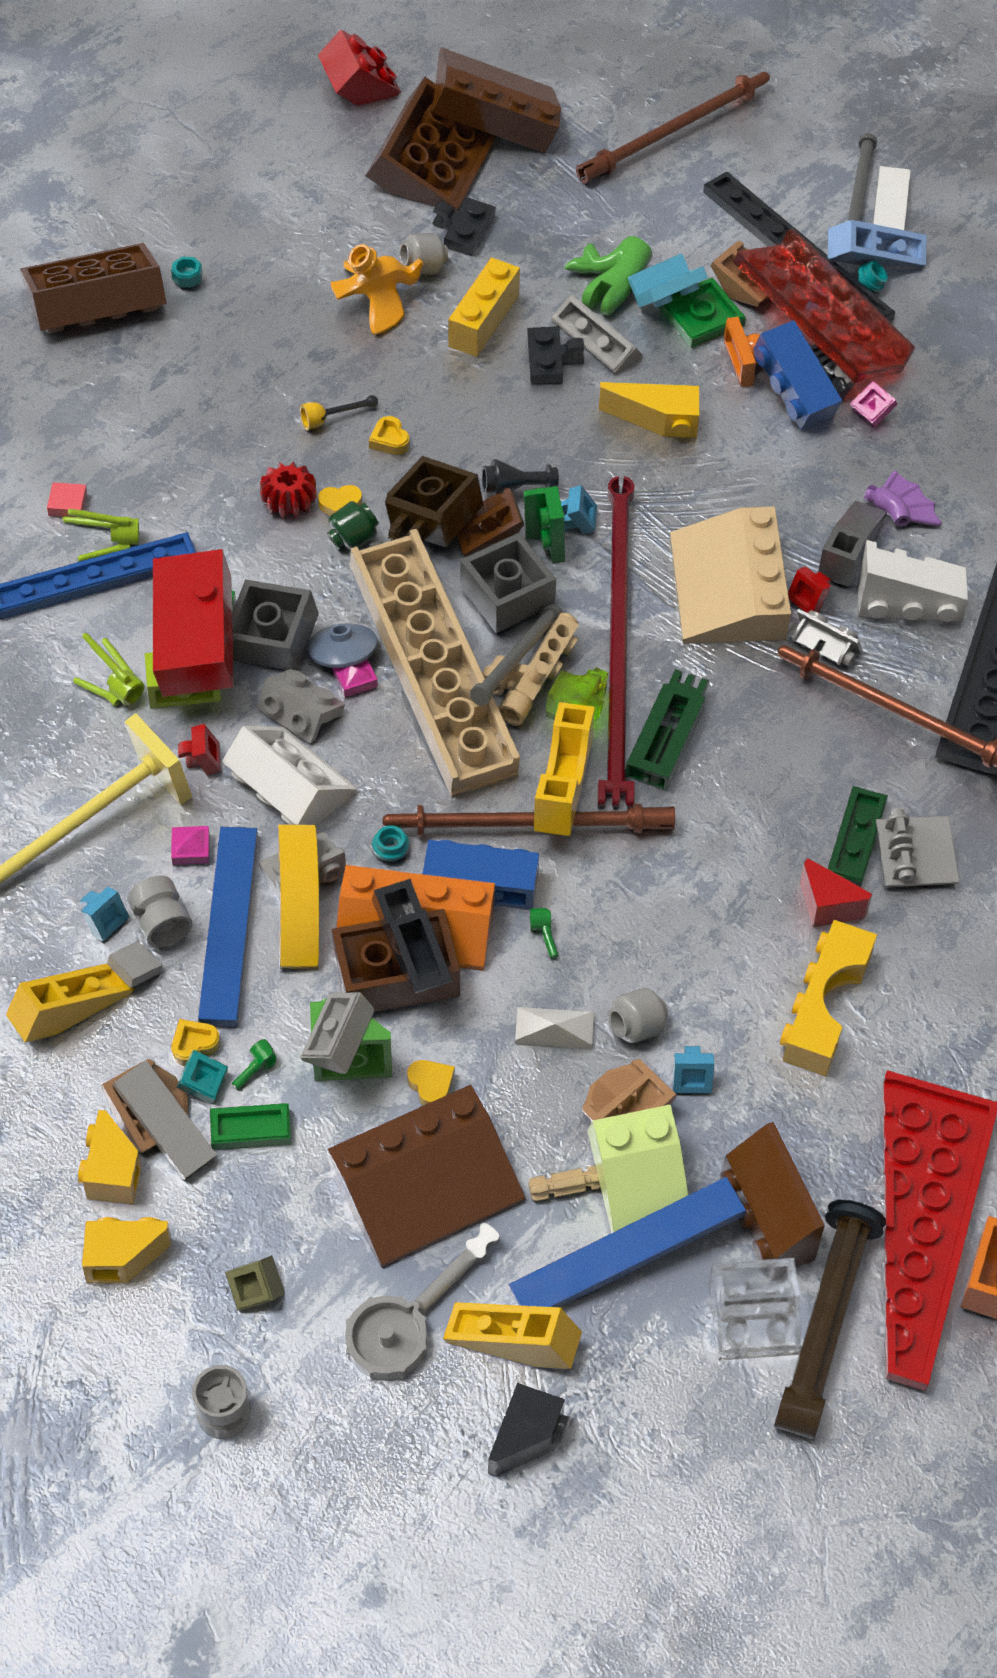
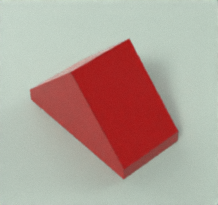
M806 859L803 865L800 886L812 926L829 925L833 923V920L848 922L864 919L868 914L872 893L811 859Z

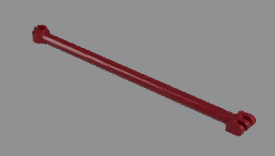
M619 476L609 481L607 497L612 503L607 780H598L597 806H605L606 794H612V807H619L620 795H626V807H633L635 781H625L629 503L634 498L635 485L630 478L624 476L622 494H619Z

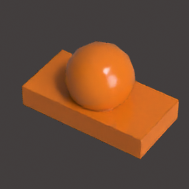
M739 317L727 318L724 344L739 384L742 387L753 386L755 367L759 365L756 362L753 349L760 334L752 333L746 336Z

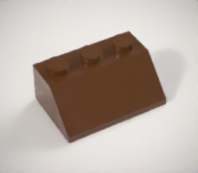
M439 909L426 913L452 979L450 983L414 994L394 955L381 922L378 920L332 929L342 993H361L373 1006L374 1012L459 997L460 969L445 910Z
M768 1123L725 1156L720 1179L728 1178L744 1206L746 1216L738 1219L744 1230L749 1229L754 1239L752 1246L760 1264L765 1263L770 1275L773 1276L815 1261L825 1225L775 1123Z

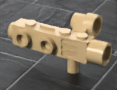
M560 613L527 665L517 664L493 691L492 695H501L505 689L511 690L507 692L498 707L506 723L514 726L523 723L532 708V701L545 680L548 678L552 681L562 667L563 663L558 660L560 655L563 653L567 656L576 644L578 638L573 634L579 624L571 614ZM496 656L493 663L485 667L482 672L485 679L505 656Z

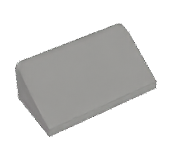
M329 993L300 1059L337 1073H347L373 1016V1006L361 993Z

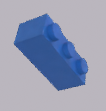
M793 320L761 333L753 349L756 362L765 369L773 390L781 396L789 417L797 423L800 430L833 417L842 403V399L796 322Z
M428 840L422 874L495 883L494 906L530 910L534 905L539 853L529 852L525 849L494 848L486 844L469 845L456 843L451 840Z

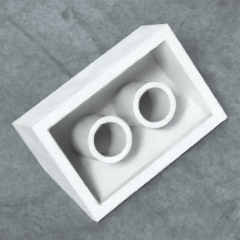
M242 726L222 760L232 770L231 774L235 779L250 785L257 791L256 796L262 802L278 809L282 813V819L290 825H318L354 796L357 791L355 786L284 727Z

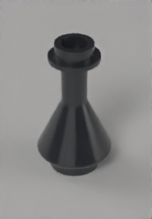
M493 459L490 466H483L482 469L483 492L491 493V495L503 493L506 488L514 491L523 485H545L547 488L558 486L559 484L558 469L550 464L546 465L545 471L524 472L498 459Z

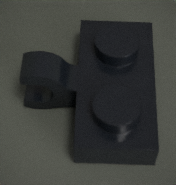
M467 197L460 211L456 213L449 204L438 202L433 210V213L437 215L432 224L438 228L449 229L444 237V245L448 249L473 256L495 217L496 207Z
M559 326L527 328L531 384L563 383L562 363H584L583 338H572L561 345Z

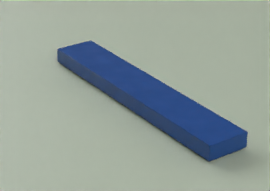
M185 532L1 583L0 620L152 578L154 558L196 553L189 533Z
M220 826L198 1022L212 1026L238 1027L258 838L257 828Z
M724 1177L509 1283V1287L519 1306L560 1308L746 1216V1210L728 1178Z

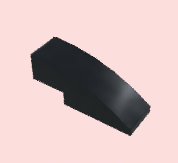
M411 879L374 890L372 902L394 955L414 994L450 983L452 981L426 910L421 908Z

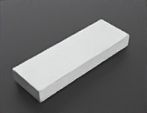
M880 166L873 224L904 230L910 180L909 169Z

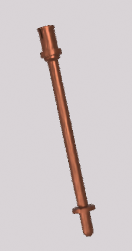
M761 72L751 78L746 75L737 76L733 88L612 152L607 149L598 151L596 157L576 166L578 178L581 179L586 176L581 180L582 183L586 184L603 173L610 174L615 171L617 162L740 97L744 101L752 100L755 97V89L766 84L770 80V75L767 72Z
M787 645L779 647L778 656L800 667L799 676L801 678L808 679L812 674L819 676L979 754L983 760V765L989 768L997 767V739L985 742L820 662V652L812 649L806 655Z
M633 804V807H630L627 811L576 812L573 826H627L629 829H633L634 833H642V829L674 830L675 807H642V804ZM417 805V813L386 814L382 818L383 826H396L399 828H418V837H423L424 828L534 827V812L424 813L423 805Z

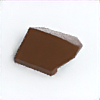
M506 488L503 493L492 495L484 500V506L457 534L465 557L519 533L523 528L524 522L514 493L510 488Z

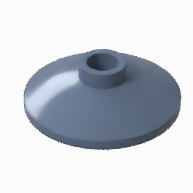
M344 623L326 627L315 633L309 640L307 649L309 657L315 663L325 667L342 668L367 660L376 651L378 642L376 634L370 628L359 624Z

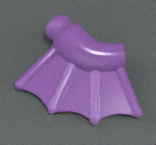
M896 470L891 473L881 488L869 485L866 490L864 501L872 503L875 508L886 511L887 515L892 518L898 527H903L909 522L940 526L942 524L934 512L935 502L924 496L919 484L904 479Z

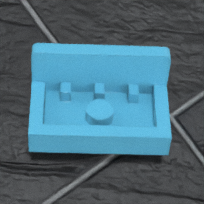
M679 254L629 276L628 281L639 307L653 303L655 308L673 301L671 294L680 291L681 296L698 290L699 286L697 283L707 279L708 276L704 266L689 271L684 256Z

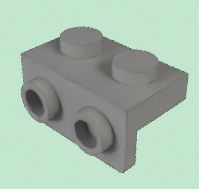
M292 669L266 678L257 703L259 711L308 743L316 740L321 724L340 717L345 707V703L335 698L331 691L318 687L306 679L303 673Z

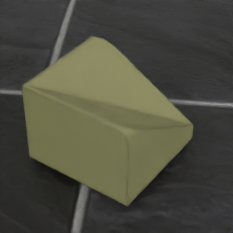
M272 1255L237 1266L225 1272L237 1311L275 1300L284 1295V1289Z

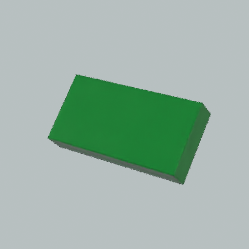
M289 1103L210 1108L212 1149L291 1145Z

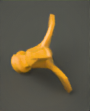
M360 244L352 249L348 261H344L343 267L354 273V275L348 279L330 282L331 288L337 300L353 294H366L370 299V329L372 334L376 336L387 332L404 318L403 305L397 292L396 284L402 283L411 286L417 283L420 278L423 262L421 259H417L413 264L405 266L392 256L377 257V253L372 247Z

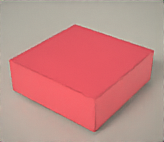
M53 482L47 505L48 516L76 517L70 516L68 510H84L87 496L86 485Z

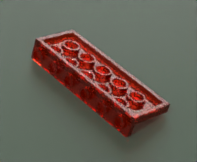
M794 229L787 231L782 243L779 245L737 252L733 263L792 321L794 320L797 326L854 383L902 373L915 350V346Z

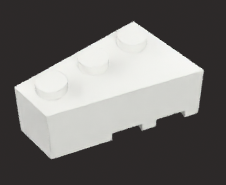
M866 540L858 579L859 616L962 622L968 601L966 567L926 557L924 561L907 557V551L896 548L894 553L878 549L876 542Z

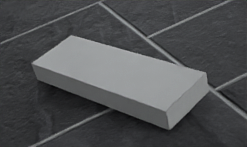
M147 1060L113 1083L112 1086L183 1181L217 1156Z

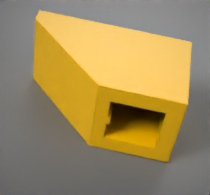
M98 1110L96 1123L89 1124L86 1147L90 1149L87 1160L82 1159L80 1162L78 1183L83 1184L86 1198L89 1200L134 1205L142 1170L138 1150L109 1113L105 1110Z
M102 1217L97 1221H86L82 1269L86 1283H128L171 1246L168 1221H161L154 1217H143L138 1221H120L113 1217Z

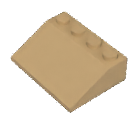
M775 506L738 508L670 532L683 644L787 640L791 610Z

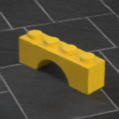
M562 702L558 704L553 724L546 774H541L535 795L534 831L571 835L593 741L595 707Z
M833 920L829 933L821 932L815 949V953L820 954L817 963L810 961L803 983L808 984V988L805 994L798 992L791 1014L797 1015L793 1025L786 1023L781 1035L779 1045L785 1047L783 1062L825 1077L827 1076L839 1044L843 1026L833 1019L827 1011L824 997L837 987L862 983L873 953L877 934L837 920Z

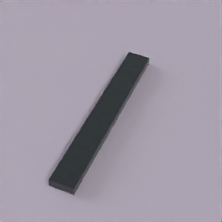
M725 172L704 184V194L870 334L894 320L895 311L838 263L828 260L826 253L729 172Z

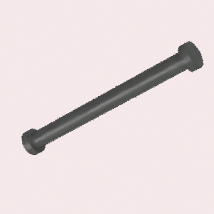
M866 133L859 138L860 155L848 221H860L872 151L877 146V138L873 134Z
M547 604L541 611V617L487 678L470 690V697L474 703L480 706L489 703L492 699L493 691L551 627L559 614L562 613V610L557 605Z

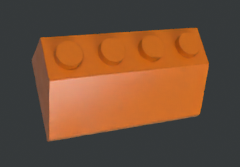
M352 865L345 866L339 896L336 928L378 921L379 917L372 902L374 890L411 879L422 910L425 909L426 912L439 909L445 910L459 968L484 971L494 913L495 883Z

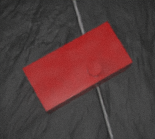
M223 549L153 559V674L163 697L234 688L232 576Z

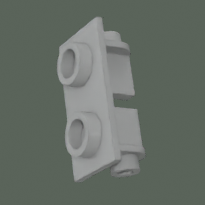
M800 609L797 610L800 623L794 622L788 631V635L792 637L793 642L812 650L816 649L820 641H822L825 645L821 649L820 655L839 666L846 665L849 667L855 658V654L852 653L853 650L861 654L862 649L860 641L857 639L858 635L852 630L843 626L837 629L827 624L828 620L815 611L810 610L809 613H806Z

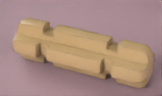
M596 1166L586 1167L587 1171L583 1172L582 1168L552 1173L548 1179H545L544 1175L532 1177L528 1183L530 1196L533 1201L549 1199L550 1194H553L554 1198L586 1192L585 1187H590L591 1190L601 1189Z

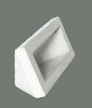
M518 1007L515 1044L592 1049L594 1012Z

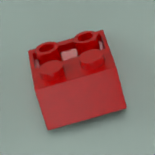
M340 30L318 54L336 94L355 105L395 97L401 93L395 81L397 76L386 63L387 56L376 46L371 48L366 45L363 39L356 34L351 36L345 31Z

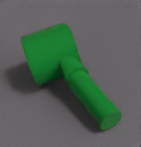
M531 908L529 916L530 930H542V936L550 959L557 958L559 955L552 936L550 910L546 908Z
M266 1039L256 1042L250 1048V1054L254 1061L231 1083L235 1089L239 1090L260 1069L267 1070L275 1065L276 1054Z

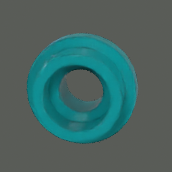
M878 262L863 263L858 268L859 282L866 288L874 292H879L884 288V283L888 280L885 269Z
M385 826L373 837L372 849L374 854L384 861H397L407 854L409 839L399 827ZM388 844L396 845L394 847H386Z

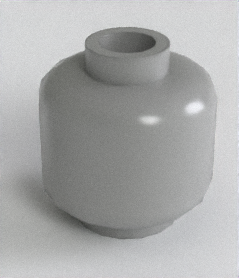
M413 233L401 243L399 260L403 265L409 266L417 259H421L423 266L420 275H436L441 271L443 264H446L448 261V248L446 245H443L441 238L436 234Z
M648 988L638 989L620 995L613 1001L608 1015L609 1024L616 1036L629 1043H637L655 1037L664 1030L668 1009L665 1001L654 991Z

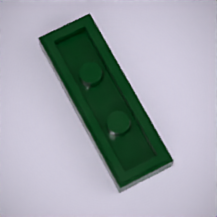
M853 786L828 869L862 887L877 836L876 819H882L888 795Z

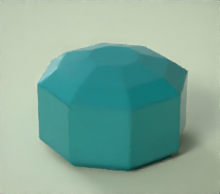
M183 256L175 260L171 268L172 280L179 287H193L202 280V264L195 257Z

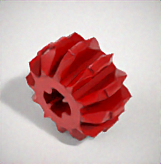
M294 461L289 466H284L279 462L277 469L268 467L266 475L261 477L260 499L263 505L267 506L270 514L279 512L282 519L287 514H293L297 518L299 511L309 512L311 504L315 503L317 497L316 479L314 474L309 473L307 466L297 468Z

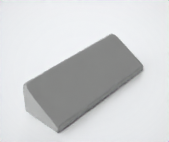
M572 294L550 318L572 338H583L584 348L616 374L639 360L643 355L633 344Z

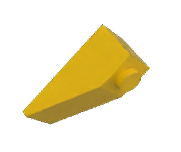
M600 382L599 410L664 437L697 438L699 386Z
M107 963L19 983L6 1016L26 1043L54 1036L132 994L134 988H130Z
M455 1302L443 1340L452 1345L534 1367L571 1369L582 1331L563 1309L558 1307Z

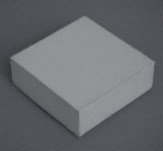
M139 941L110 954L107 965L130 988L160 974L162 964Z

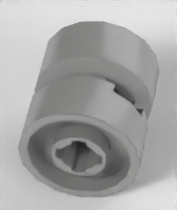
M153 876L141 881L132 888L127 897L128 904L135 918L139 921L140 928L148 944L152 947L160 948L177 943L191 931L193 926L192 919L185 905L178 901L180 895L173 881L167 876Z
M215 1365L206 1368L197 1376L192 1386V1399L199 1427L207 1435L216 1439H228L238 1435L245 1429L250 1420L251 1407L247 1385L244 1377L237 1369L228 1365Z

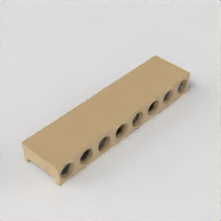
M417 529L410 530L409 536L360 551L358 547L351 548L350 568L450 796L454 797L518 776L520 755L493 696L489 703L484 706L477 705L470 697V690L476 684L482 683L485 678Z

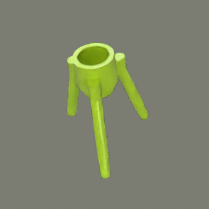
M69 509L68 514L76 517L64 516L62 519L64 523L111 528V542H118L116 546L79 555L77 557L79 562L139 545V518L117 517Z
M83 633L82 638L113 673L107 680L109 691L78 677H75L73 682L107 699L113 706H117L120 701L126 706L136 702L144 691L143 681L133 673L107 638L102 639V644L111 657L88 633Z

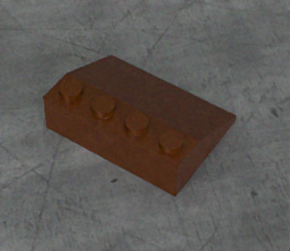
M443 47L439 51L432 107L433 114L546 153L560 125L561 106L552 87Z
M424 76L406 101L365 176L390 194L434 207L438 202H445L456 212L496 136L433 114L435 83Z
M144 243L20 268L40 331L46 330L49 333L64 330L66 325L78 323L79 326H87L96 323V319L109 316L110 319H120L126 317L128 312L136 310L152 312L158 310L160 305L167 304L160 266Z
M471 1084L328 1148L329 1171L381 1268L525 1202L523 1191L490 1116Z

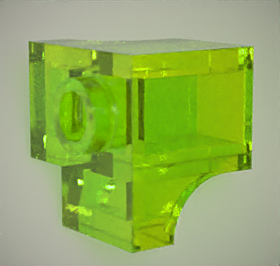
M596 667L593 670L588 669L585 675H574L562 670L547 695L546 717L555 720L558 704L562 702L595 707L594 721H597L604 705L602 700L607 692L608 672Z

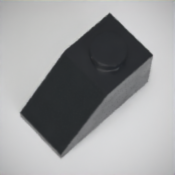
M517 1383L488 1458V1474L497 1477L550 1453L554 1440L562 1441L570 1417L564 1415L565 1399Z

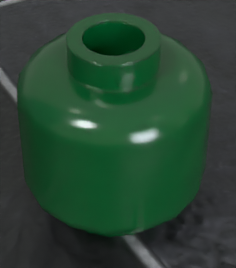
M350 501L329 517L328 523L331 530L327 532V535L337 549L344 546L351 552V548L358 547L360 549L376 537V526L379 525V522L364 502L359 505L355 501Z

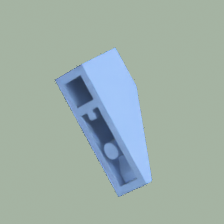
M849 220L828 228V260L855 265L876 261L882 266L924 267L926 266L927 235Z

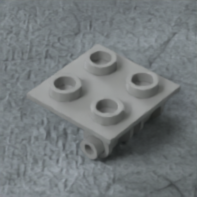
M893 809L890 811V816L887 819H876L885 887L959 884L949 816L909 818L903 809Z

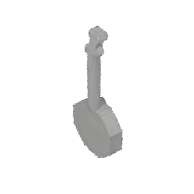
M488 1223L480 1225L478 1237L468 1239L466 1249L414 1301L410 1303L404 1300L402 1296L369 1297L366 1302L361 1304L352 1313L350 1318L346 1319L345 1340L347 1359L360 1372L368 1376L370 1380L405 1379L406 1375L411 1373L421 1363L423 1358H426L427 1331L424 1314L476 1261L481 1262L486 1259V1250L489 1246L499 1243V1233Z

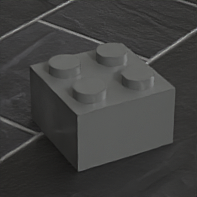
M520 532L460 560V587L495 633L540 613L547 604H555L556 578Z
M245 579L232 612L233 661L298 671L319 615L311 590Z

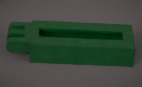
M675 669L669 683L663 684L629 756L625 770L626 778L664 791H668L702 716L706 698L704 695L709 685V680L702 678L698 687H693L696 675L688 674L684 684L680 683L683 671ZM669 707L675 709L671 714L670 722L678 724L676 729H673V724H669L668 727L661 725Z

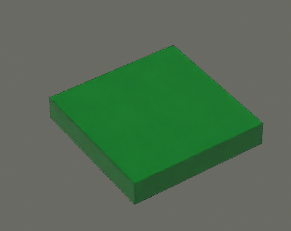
M713 278L697 283L699 289L684 296H681L680 291L671 294L673 301L658 307L691 348L725 334L727 318L739 317L742 327L746 323L744 314Z

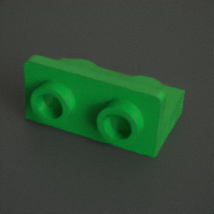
M558 486L524 491L526 539L541 538L543 551L549 550L551 563L565 562L564 514Z

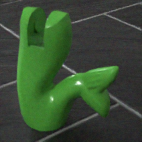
M629 236L611 253L600 257L593 243L588 244L583 250L582 257L572 259L565 265L564 269L580 274L593 273L600 275L585 288L582 294V303L592 309L600 298L605 296L600 310L602 314L609 316L626 300L632 291L628 277L646 269L653 255L651 247L638 237Z

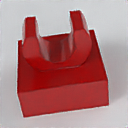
M802 567L797 570L788 590L789 600L806 613H809L810 610L819 613L831 585L829 583L831 579L822 572L815 574L808 567Z
M205 724L191 727L192 740L182 741L178 744V757H186L187 768L200 766L207 776L219 773V741Z

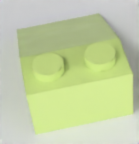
M671 1104L592 1121L587 1132L611 1233L688 1196L681 1145Z

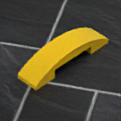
M278 824L280 969H318L319 881L316 825Z

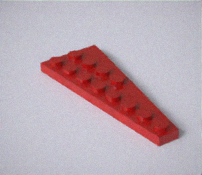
M889 1070L886 1071L883 1081L884 1217L887 1222L884 1226L885 1379L926 1391L931 1378L997 1115V1102Z

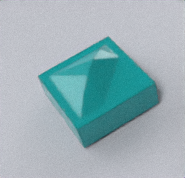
M193 1050L187 1059L176 1088L212 1104L217 1097L229 1066Z

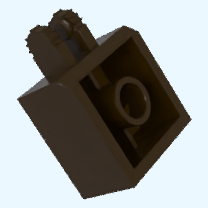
M422 456L387 493L385 506L391 526L388 530V538L391 541L410 535V530L417 529L422 542L426 540L447 547L484 506L478 474Z

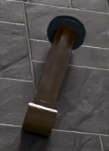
M838 1199L828 1204L825 1220L835 1229V1233L789 1387L785 1386L774 1423L775 1428L812 1440L815 1439L826 1399L823 1398V1392L867 1240L880 1238L884 1234L883 1227L887 1224L886 1218L881 1212L869 1205L853 1200Z

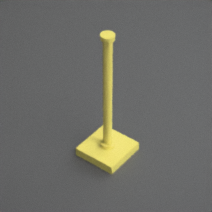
M135 713L124 722L141 764L1 864L0 884L149 775L155 777L180 805L184 804L192 798V794L180 760Z

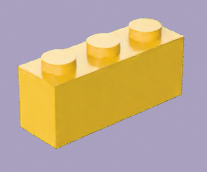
M492 257L448 319V347L478 357L519 296L520 267Z

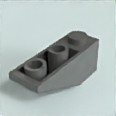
M855 500L836 523L822 549L818 572H822L831 581L850 587L862 564L866 540L874 541L887 512Z

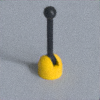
M369 395L366 400L325 409L317 402L301 404V421L306 430L315 429L324 424L327 415L366 406L375 408L378 405V398L374 395Z

